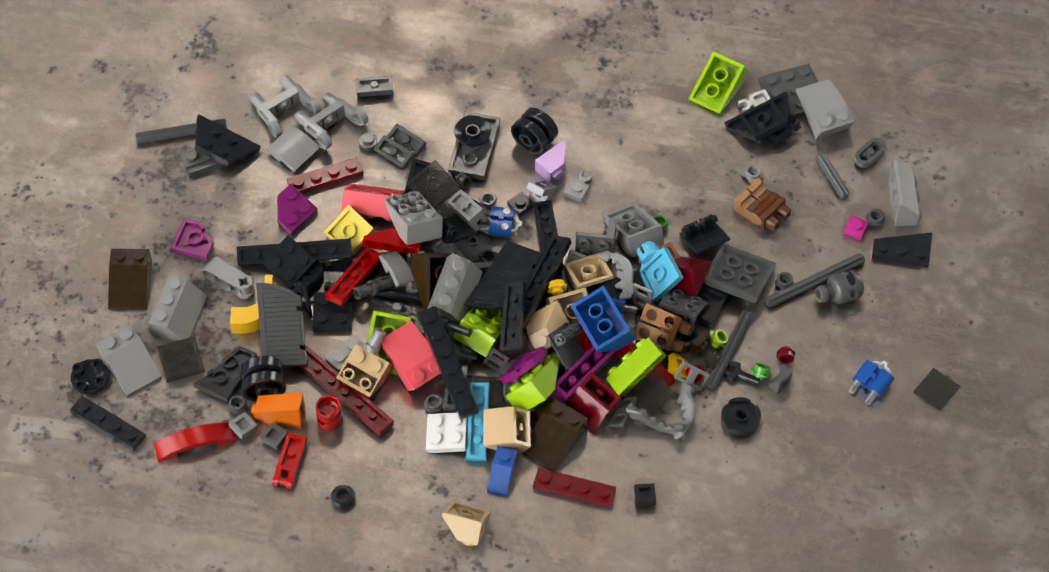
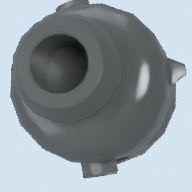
M855 270L843 271L831 275L828 278L827 286H818L815 289V295L821 303H826L832 299L837 304H843L859 299L864 293V283L859 273Z

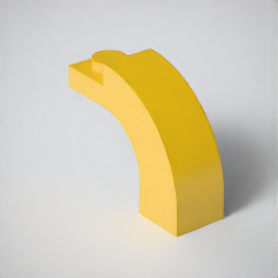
M265 275L264 283L277 285V282L273 281V275ZM258 302L249 307H231L230 327L232 334H246L260 330Z

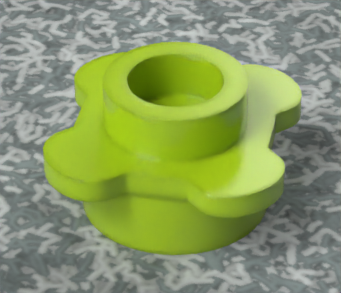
M722 329L717 331L710 330L712 346L714 348L720 346L724 348L728 341L727 333Z

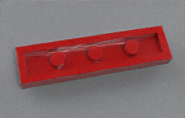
M366 248L325 293V298L343 306L353 294V288L360 286L381 263L379 256L383 254Z

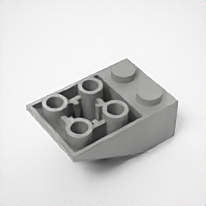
M418 191L384 198V203L397 233L406 245L442 238L443 218Z

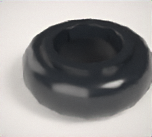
M347 485L335 487L330 495L333 505L341 509L350 507L356 498L354 490ZM342 493L349 495L345 500L337 498Z

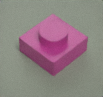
M851 215L844 229V234L861 240L868 228L869 222Z

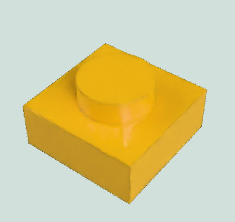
M676 353L668 355V372L675 376L682 361L687 362V360ZM684 366L679 374V377L682 379L687 377L685 374L687 366Z

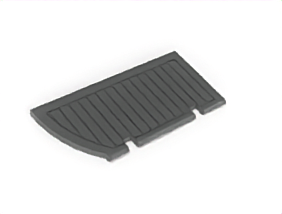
M256 283L262 356H273L280 359L283 367L307 366L306 350H300V346L306 345L303 311H297L298 307H302V296L279 285Z

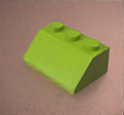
M651 338L640 340L636 344L637 349L633 353L628 352L621 359L623 362L618 367L615 365L608 371L607 374L609 376L606 380L618 395L626 396L667 356Z

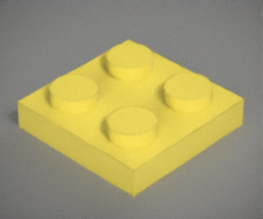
M348 205L324 231V234L330 240L351 239L353 256L361 247L363 237L374 233L376 230Z

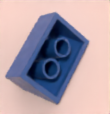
M604 286L571 305L572 310L597 353L620 350L636 340Z

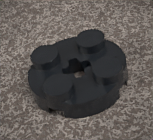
M733 398L722 408L721 422L728 434L745 436L757 431L761 421V411L748 398ZM739 413H742L746 418L740 420L737 416Z

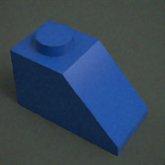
M497 447L487 492L507 496L517 464V450Z

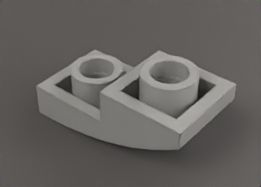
M397 251L379 256L386 274H391L396 288L414 282L410 268Z

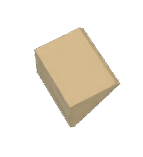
M600 253L564 264L572 291L598 285L614 278L606 262L598 257Z

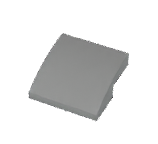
M291 126L266 150L278 162L282 161L294 173L320 149V146L301 130Z

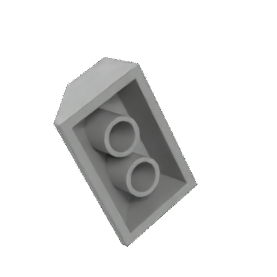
M893 159L888 185L894 227L917 226L918 220L922 218V209L918 207L920 195L919 192H916L917 177H914L913 169L898 159Z
M454 253L449 255L444 263L428 308L436 306L440 316L460 324L469 307L465 306V302L479 283L482 271L466 258Z
M169 276L148 322L151 335L188 344L208 295L188 280Z

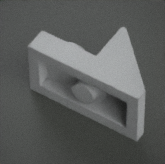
M540 179L529 181L526 189L531 191L528 198L533 203L550 200L558 187Z

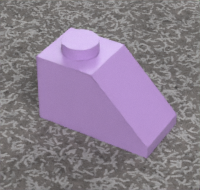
M564 140L535 160V171L549 183L561 179L564 174Z

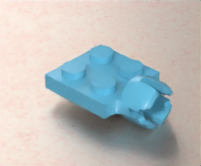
M647 241L641 244L645 252H642L640 247L637 248V255L641 261V268L638 271L645 287L652 290V300L658 302L684 277L668 248L663 247L660 250L656 242Z

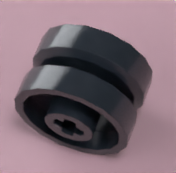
M535 107L528 108L521 115V118L511 126V134L516 143L534 155H540L548 147V144L558 136L559 132L553 119L547 113Z
M257 356L248 359L240 366L239 373L242 381V392L247 400L256 402L260 395L283 394L286 391L283 365L280 359L273 356Z

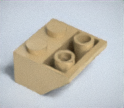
M355 344L336 379L371 397L384 383L393 365Z
M514 406L485 409L484 447L497 450V447L500 446L517 450V456L531 447L530 411Z

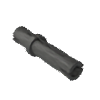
M388 275L375 281L370 280L362 286L353 288V294L356 299H361L368 295L374 296L379 291L393 287L395 284L392 276Z

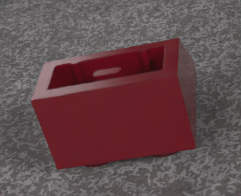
M591 373L578 386L566 405L587 417V427L595 433L621 406L622 397L594 373Z

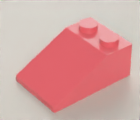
M412 321L407 322L383 338L381 347L408 391L417 389L440 374L428 341Z

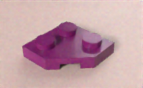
M289 184L277 196V223L291 235L316 213L318 208L292 184Z
M183 218L172 243L171 252L207 261L214 245L202 222Z
M542 346L523 353L499 379L503 384L508 382L515 383L522 377V374L533 366L537 367L544 361L543 357L548 353L547 350Z

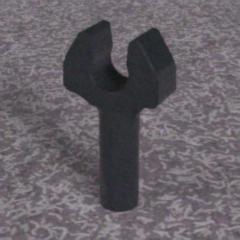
M728 362V368L735 371L732 373L724 370V376L728 381L734 382L740 378L757 386L759 385L761 379L743 372L740 367L741 363Z

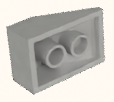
M830 79L796 89L815 139L847 130L854 123L848 105Z
M636 203L602 215L607 226L609 219L617 220L616 240L622 250L630 257L638 256V247L641 248L642 252H645L641 244L647 241L656 242L658 246L664 245L662 225Z
M131 324L96 342L100 356L127 397L162 379L142 340Z

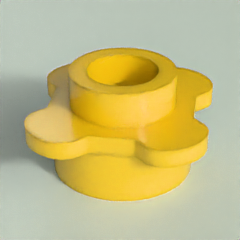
M562 279L552 280L549 282L548 293L553 295L563 294L567 291L566 287L568 286Z

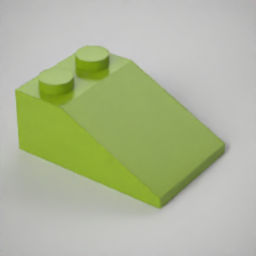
M713 51L688 100L721 114L741 88L749 71L745 65Z
M373 311L367 342H369L375 328L384 330L386 335L409 321L415 324V319ZM380 345V351L374 355L382 358L383 360L391 364L390 360L388 359L387 355L385 354L383 348ZM392 367L390 374L398 375L394 367Z

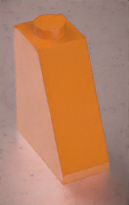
M303 393L258 396L256 403H253L251 409L255 423L268 425L274 423L280 427L302 430L306 415Z

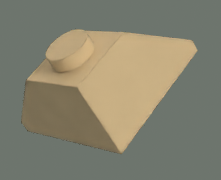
M558 300L534 312L526 327L528 336L535 349L542 346L546 350L552 348L547 335L565 323H568L570 326Z
M451 501L443 511L442 517L458 541H462L467 546H477L482 540L491 511Z

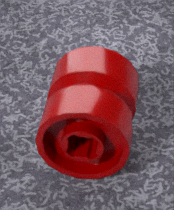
M331 395L318 399L315 405L318 426L325 431L338 429L343 421L340 401Z

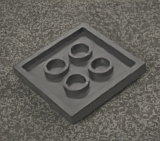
M805 64L761 76L758 82L762 90H766L770 99L787 91L789 96V118L792 116L797 118L806 114L796 89L817 83L818 80L810 64Z
M723 243L710 265L703 284L756 304L775 269L776 263Z

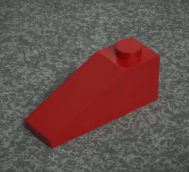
M395 227L365 235L361 242V247L392 252L397 251L398 253L405 254L411 253V255L412 253H418L421 242L406 245L399 237Z

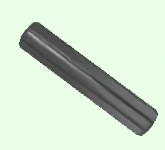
M825 153L818 154L816 161L841 199L847 198L849 190Z

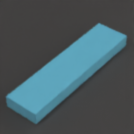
M469 382V388L479 413L468 417L466 461H486L487 448L484 447V410L489 408V383Z

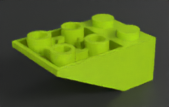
M472 308L459 324L471 329L472 335L468 337L455 332L453 338L487 357L492 348L501 339L502 317L500 315L503 313V310H479Z
M557 353L553 356L550 354L543 358L544 361L540 365L530 368L529 372L527 371L522 374V377L519 379L520 381L515 382L509 387L511 391L505 397L512 406L529 410L551 395L555 390L559 357Z

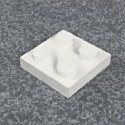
M457 413L428 414L426 452L466 451L468 417L460 420Z

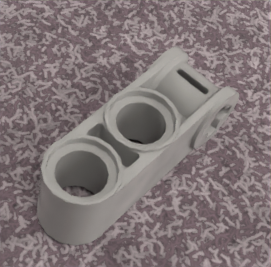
M214 257L202 270L203 275L209 281L215 282L223 289L232 292L242 299H249L254 295L252 278L218 257Z

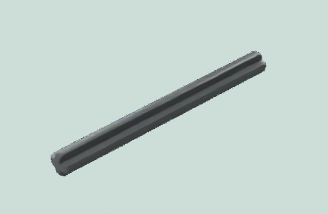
M858 253L765 297L766 305L773 307L828 281L831 275L851 270L865 262L864 256Z

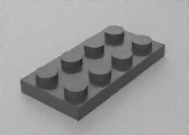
M464 111L463 117L476 115L486 119L491 126V135L485 143L479 146H466L456 139L448 172H451L452 175L466 172V175L471 178L484 180L498 132L500 117Z

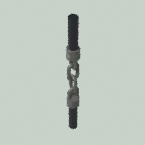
M372 296L371 303L391 309L395 313L418 317L417 312L413 311V308L399 302L394 303L377 296ZM440 317L445 330L448 329L468 337L472 335L471 329L451 323L447 319Z

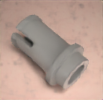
M375 328L369 342L365 344V350L371 354L379 352V347L386 332Z

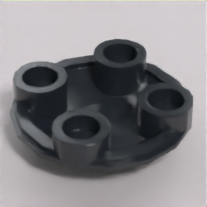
M99 358L87 359L80 363H75L72 367L73 371L70 381L73 388L79 393L95 394L106 387L109 381V370Z

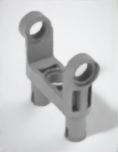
M284 75L285 78L281 77L279 83L286 91L267 102L263 100L258 92L254 93L255 96L252 94L249 97V101L257 108L258 115L266 122L270 133L275 138L282 134V129L277 123L279 121L275 116L293 105L301 102L314 115L322 111L319 101L315 97L311 98L300 85L295 84L291 80L289 75Z
M330 92L324 94L322 101L329 105L327 108L313 117H309L302 110L296 112L294 119L304 126L306 132L316 138L318 145L324 150L332 146V140L325 129L344 117L348 118L355 125L363 126L369 120L363 109L358 108L356 110L343 99H337Z

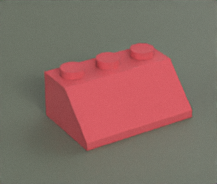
M350 183L343 189L341 212L349 205L358 214L365 215V218L375 219L376 217H383L385 221H392L384 203V198L393 195H403L404 191Z

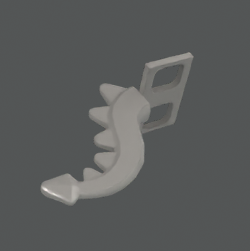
M609 250L598 255L600 259L605 261L612 259L613 264L619 262L616 269L621 270V272H618L616 276L621 281L615 284V288L622 290L619 299L626 300L633 297V303L643 308L645 304L640 303L637 298L652 305V290L636 283L633 284L634 269L626 257L621 254L611 253ZM638 288L641 289V290H643V291H646V292L648 293V295H645V294H643V293H640V292L638 291Z
M682 361L674 378L682 382L676 388V392L680 394L676 403L682 404L680 410L684 412L683 417L686 418V420L682 421V424H685L686 427L684 432L680 431L675 434V439L684 437V433L694 420L696 404L692 397L693 390L696 389L701 392L710 374L685 361ZM684 366L691 369L686 379L679 377ZM701 373L705 378L701 386L698 387L694 385V380Z

